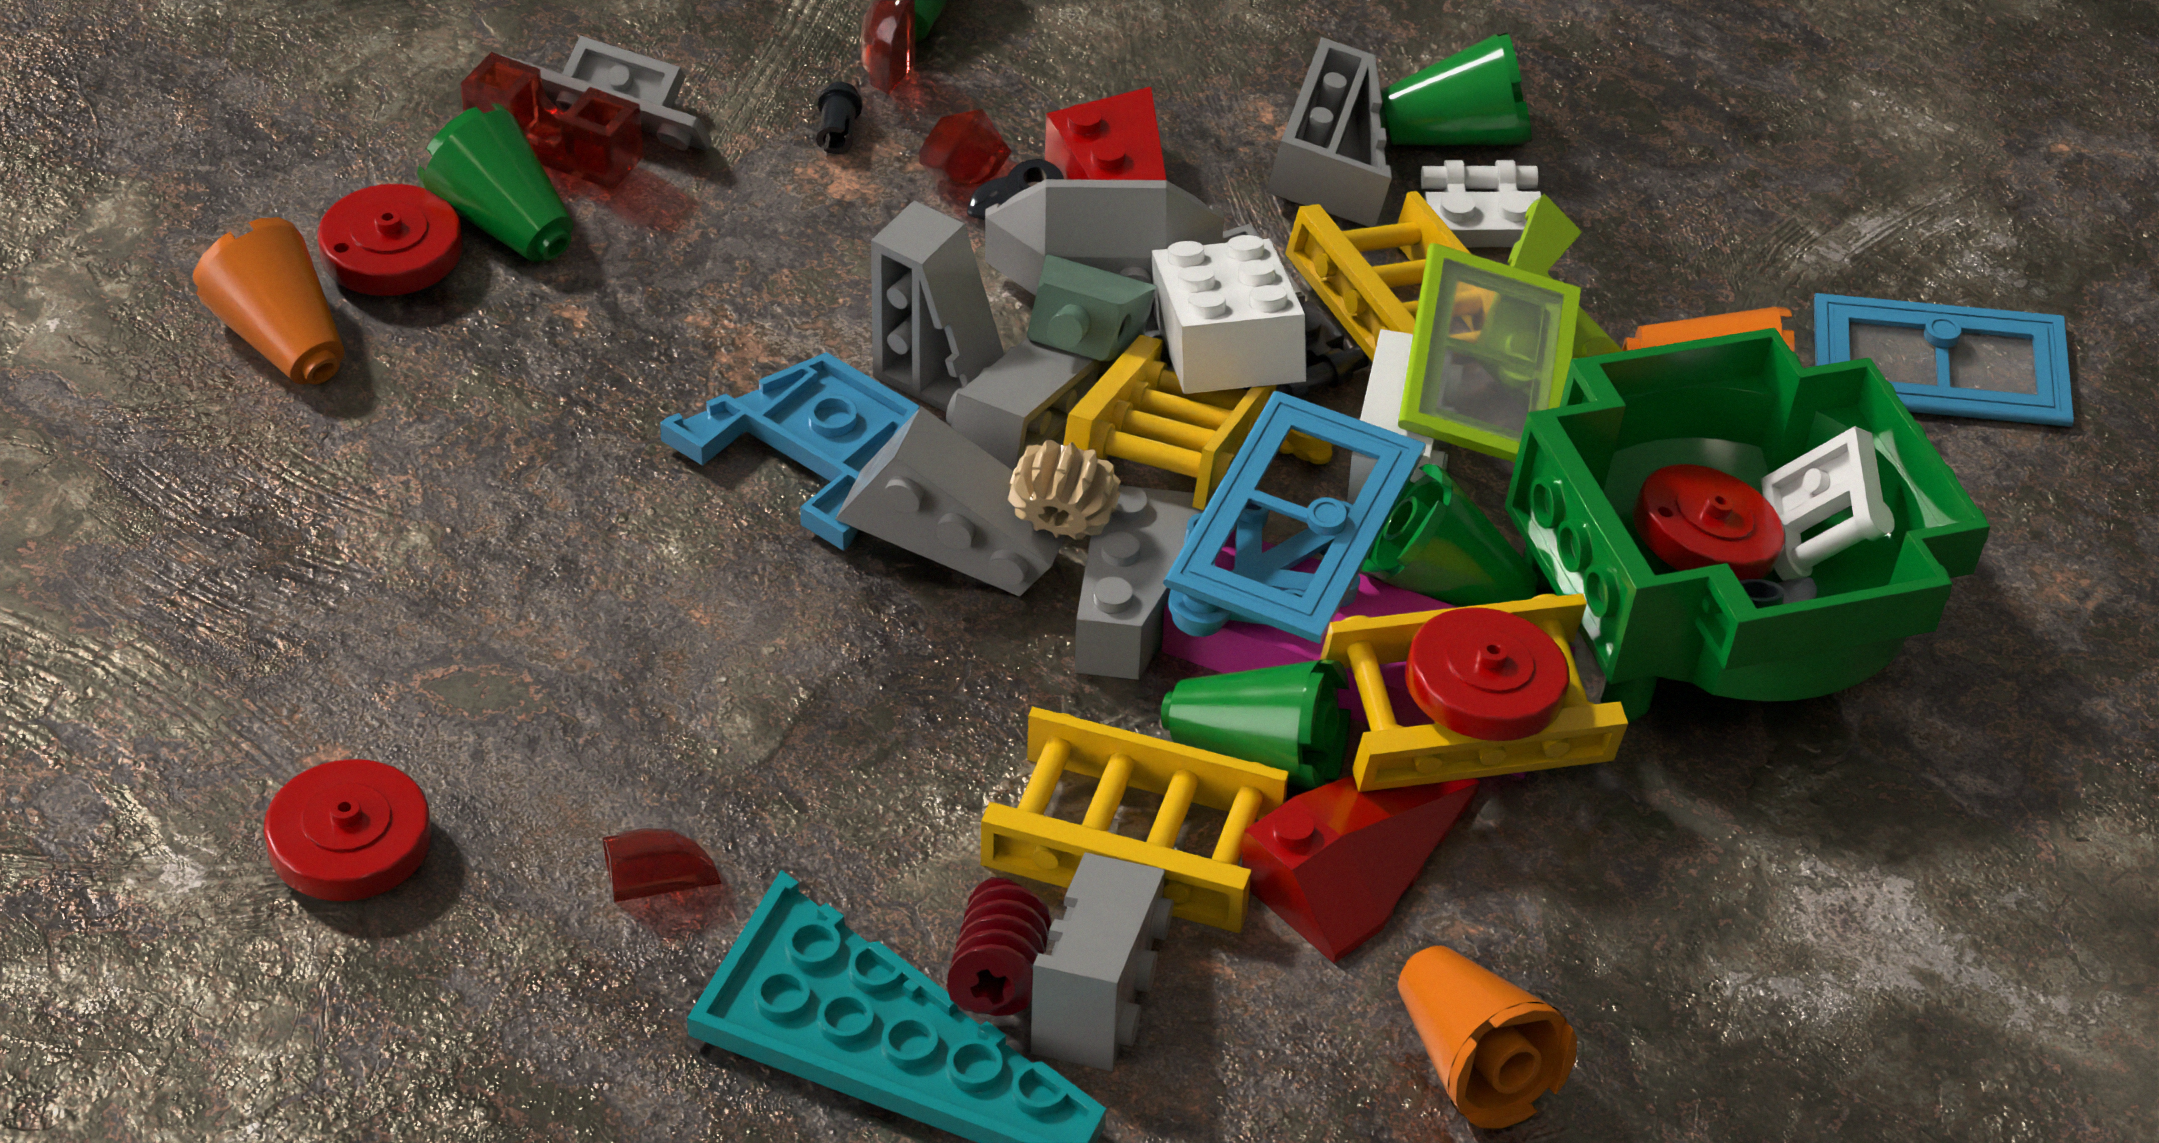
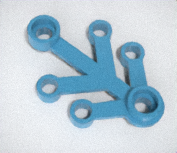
M1340 501L1346 508L1347 517L1353 505L1345 501ZM1249 502L1236 524L1235 566L1230 572L1302 598L1314 574L1290 571L1289 569L1317 553L1325 556L1337 534L1324 536L1307 528L1262 553V528L1267 524L1270 510ZM1202 513L1195 514L1189 518L1184 536V544ZM1359 574L1341 607L1351 605L1355 601L1361 580ZM1171 589L1168 607L1172 614L1173 622L1181 631L1197 637L1211 636L1217 633L1229 620L1264 624Z

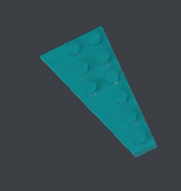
M783 870L779 872L687 1017L688 1036L977 1143H1097L1105 1127L1106 1108L1044 1062L1032 1063L1006 1044V1034L988 1021L980 1025L958 1009V1005L950 1000L948 992L881 942H867L845 925V916L829 904L824 903L820 907L799 892V882Z

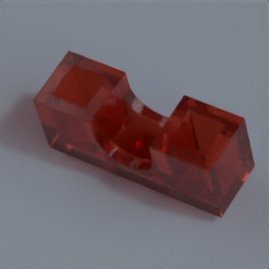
M493 52L460 83L463 112L477 106L483 113L494 111L491 103L501 104L514 115L543 166L614 191L643 159L640 104L589 87L566 112H563L547 98L542 87L541 70L539 68Z

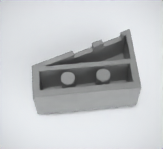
M1321 37L1280 142L1266 192L1306 206L1320 204L1327 213L1368 227H1376L1392 176L1390 166H1387L1385 161L1384 148L1387 139L1385 128H1381L1379 111L1382 101L1376 56L1374 54Z
M914 200L871 240L873 377L947 412L948 404L954 392L959 388L963 389L978 377L985 367L992 366L1002 358L1004 351L965 223Z
M1026 338L1016 347H1010L1006 354L992 366L985 367L979 376L963 389L959 388L954 392L948 404L946 421L948 424H951L954 430L1008 468L1014 470V468H1017L1019 458L1024 455L1028 445L1042 446L1046 440H1053L1063 445L1068 414L1096 384L1100 360Z
M1120 485L1118 490L1120 497L1115 512L1111 514L1110 520L1105 524L1101 535H1094L1090 538L1076 619L1074 673L1139 680L1162 644L1164 607L1168 602L1171 589L1164 586L1163 580L1184 546V536L1189 518L1195 514L1203 513L1204 510L1192 507L1194 493Z
M1084 853L1065 895L1064 906H1067L1064 918L1063 920L1054 919L1049 929L1048 940L1056 941L1052 954L1049 956L1038 953L1033 964L1031 1054L1113 1072L1121 1044L1133 1046L1141 1015V1005L1134 1004L1137 992H1150L1158 958V952L1151 951L1154 938L1166 940L1173 915L1174 900L1163 898L1165 869Z

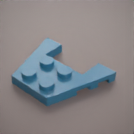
M825 352L760 379L759 389L736 399L728 394L706 401V411L683 420L680 413L665 418L660 422L661 441L703 466L744 432H748L831 481L800 507V521L803 527L844 551L850 546L859 529L835 520L862 468L910 419L920 406Z

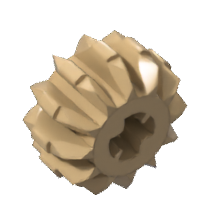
M1046 440L1042 446L1028 445L1024 455L1019 458L1017 468H1014L1009 483L1010 493L1008 501L1015 507V515L1018 518L1033 522L1034 530L1045 529L1052 532L1056 538L1063 534L1069 535L1075 540H1083L1086 534L1090 536L1101 535L1105 524L1109 522L1111 514L1116 510L1120 497L1118 490L1121 480L1114 474V465L1107 460L1097 459L1095 450L1084 451L1077 448L1073 442L1065 446L1053 440Z

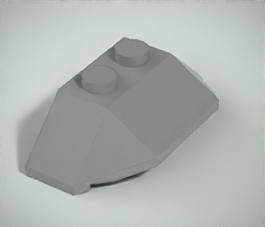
M1045 179L1015 194L1002 205L997 203L985 209V262L1035 296L1047 254L1153 284L1152 250L1168 249L1171 244L1181 241H1194L1202 245L1220 244L1223 241L1224 215L1222 210L1214 206L1208 207L1196 196L1167 180Z

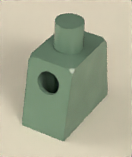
M1047 254L1026 337L1035 342L1100 361H1111L1122 355L1140 334L1145 335L1156 285Z

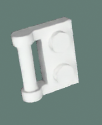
M1856 426L1761 478L1763 497L1778 513L1785 528V546L1774 566L1777 574L1783 581L1807 577L1811 575L1813 566L1865 538L1875 541L1894 529L1893 514L1883 502L1873 435ZM1852 505L1853 517L1803 544L1801 543V532Z

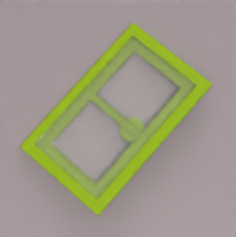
M1436 243L1429 244L1398 427L1515 463L1527 412L1560 406L1572 359L1581 287Z

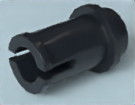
M834 82L819 94L817 105L821 113V120L816 141L819 147L823 146L827 134L824 151L832 154H842L852 147L854 122L861 114L863 102L854 86L846 82Z

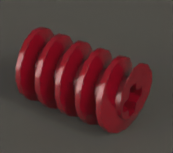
M991 877L977 885L969 896L951 967L948 971L946 987L950 1000L963 1010L992 1016L1013 1015L1029 1005L1032 1001L1033 964L1038 953L1044 954L1046 951L1049 929L1052 924L1049 908L1037 894L1006 878Z

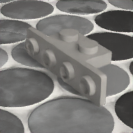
M583 36L579 37L562 74L499 54L494 64L507 83L506 89L523 100L536 102L539 97L555 102L561 110L575 117L586 118L589 113L605 118L611 126L625 133L636 134L639 129L655 134L661 142L678 150H687L688 146L707 151L712 142L710 135L698 117L671 109L686 78L679 66Z

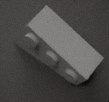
M922 406L862 468L835 520L1019 597L1052 566L1066 536L1061 534L1056 538L1052 532L1045 529L1036 531L1033 529L1032 521L1018 518L1015 515V507L1008 501L1010 493L1009 483L1013 470Z

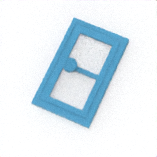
M1815 293V366L1870 357L1885 379L1893 385L1897 396L1909 412L2072 427L2074 417L2065 318L2063 315Z

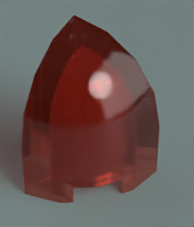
M874 0L863 17L859 33L860 65L869 73V83L888 95L915 64V0Z
M977 109L941 117L919 151V163L930 175L942 183L957 188H971L981 186L997 175L1012 151L984 110Z
M642 828L619 832L614 836L602 837L603 856L614 903L722 884L714 860L694 839L672 829Z

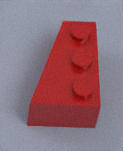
M1152 87L1046 113L1045 160L1057 166L1062 172L1064 179L1166 180Z

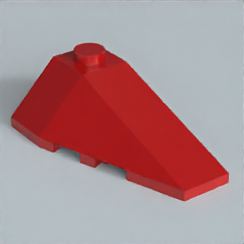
M1350 775L1297 795L1245 829L1241 867L1251 869L1249 891L1335 964L1385 928L1393 916L1395 905L1408 886L1413 887L1423 872L1424 862L1436 845L1445 841L1478 793L1480 781L1476 778L1359 792L1354 775Z

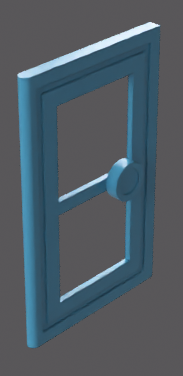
M1274 391L1163 580L1164 586L1321 644L1328 631L1330 622H1333L1423 457L1426 443L1291 395ZM1291 429L1378 460L1347 517L1345 506L1334 498H1318L1308 508L1256 490ZM1249 502L1305 522L1317 534L1324 536L1337 534L1302 598L1213 565Z

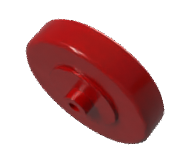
M408 184L375 185L357 190L343 197L323 215L317 232L321 263L328 275L346 288L364 294L379 296L407 294L438 282L458 263L463 248L461 222L453 205L425 188Z
M1676 464L1653 471L1645 479L1632 508L1633 522L1642 540L1660 559L1678 571L1728 563L1739 581L1744 579H1764L1773 570L1786 542L1785 528L1778 513L1758 491L1730 474L1706 466Z
M1472 607L1443 612L1429 619L1417 630L1412 639L1407 657L1405 679L1408 690L1417 705L1440 725L1471 738L1488 741H1511L1533 736L1546 729L1555 721L1564 704L1570 681V670L1567 659L1558 644L1535 624L1505 611Z
M366 759L336 760L314 766L298 774L277 792L269 804L264 819L267 853L277 875L290 887L305 895L331 901L364 899L384 893L399 885L421 865L429 850L432 836L428 802L419 785L410 776L396 767Z

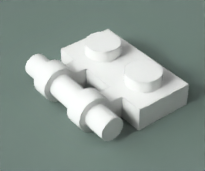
M1445 160L1444 166H1422L1421 168L1422 189L1444 190V192H1425V201L1465 247H1513L1520 240L1527 223L1524 217L1528 207L1541 196L1540 191L1522 192L1517 190L1537 189L1538 168L1537 166H1516L1514 160H1496L1495 166H1464L1463 160ZM1465 189H1495V192H1466Z

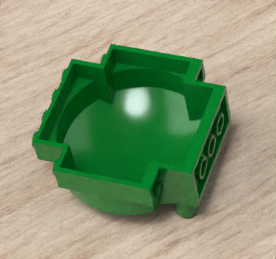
M1776 328L1571 359L1560 406L1527 412L1505 503L1506 511L1526 543L1522 558L1537 574V588L1543 590L1554 589L1557 596L1584 594L1587 605L1578 631L1605 675L1599 693L1600 702L1603 704L1621 701L1628 723L1636 721L1650 709L1658 677L1691 682L1717 696L1757 701H1792L1815 698L1839 692L1863 682L1891 663L1901 652L1906 637L1935 632L1937 630L1944 607L1950 597L1953 585L1950 578L1974 574L1991 527L1983 511L1976 507L1957 480L1953 469L1941 458L1927 438L1923 427L1914 420L1897 396L1893 385L1885 379L1870 357L1803 368L1797 354L1790 350ZM1856 426L1873 435L1883 502L1889 507L1894 518V529L1887 535L1875 541L1865 538L1813 566L1811 575L1807 577L1812 578L1817 586V598L1757 609L1728 563L1678 571L1660 559L1650 550L1638 534L1633 522L1632 508L1649 474L1659 468L1676 464H1694L1720 470L1747 483L1763 496L1761 478ZM1852 505L1801 532V543L1803 544L1853 517ZM1775 568L1763 579L1774 583L1783 581Z

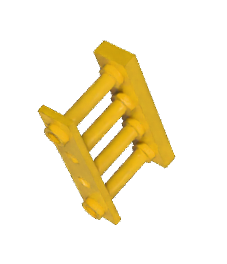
M1413 191L1407 192L1397 224L1341 231L1320 204L1300 206L1285 255L1373 362L1380 329L1409 334L1414 332L1419 300L1401 303L1389 288L1422 283L1428 246L1431 243L1471 253L1419 192ZM1399 247L1410 261L1371 267L1360 252ZM1456 283L1450 320L1459 318L1472 334L1447 338L1475 347L1495 294ZM1452 354V361L1468 359Z
M1140 334L1070 411L1067 418L1063 445L1068 446L1073 442L1077 448L1084 451L1093 449L1096 451V458L1106 460L1108 455L1195 477L1197 481L1192 507L1205 510L1269 398L1276 391L1277 384L1251 387L1249 390L1238 388L1184 394L1176 372L1167 370V363L1160 362L1163 340Z
M1542 594L1528 600L1370 618L1364 615H1356L1342 621L1330 622L1320 660L1340 661L1345 668H1352L1371 730L1370 732H1363L1352 768L1358 791H1373L1614 761L1628 726L1621 701L1603 704L1588 702L1569 646V642H1574L1587 605L1584 594L1564 596ZM1460 608H1490L1522 617L1545 631L1563 651L1570 670V681L1562 710L1555 721L1546 729L1523 739L1488 741L1461 735L1440 725L1436 721L1435 724L1411 727L1397 725L1379 665L1406 662L1412 639L1417 630L1434 616Z
M1032 706L1028 715L1027 760L1037 762L1017 808L989 802L981 820L980 865L1069 888L1085 852L1165 869L1163 898L1174 900L1172 916L1240 934L1248 913L1251 869L1238 866L1243 854L1244 831L1253 825L1256 819H1262L1286 803L1289 772L1268 767L1262 763L1249 762L1080 719L1070 714L1057 713ZM1063 769L1101 779L1082 825L1044 816ZM1127 786L1165 795L1146 842L1108 832ZM1191 802L1229 812L1211 859L1173 849Z

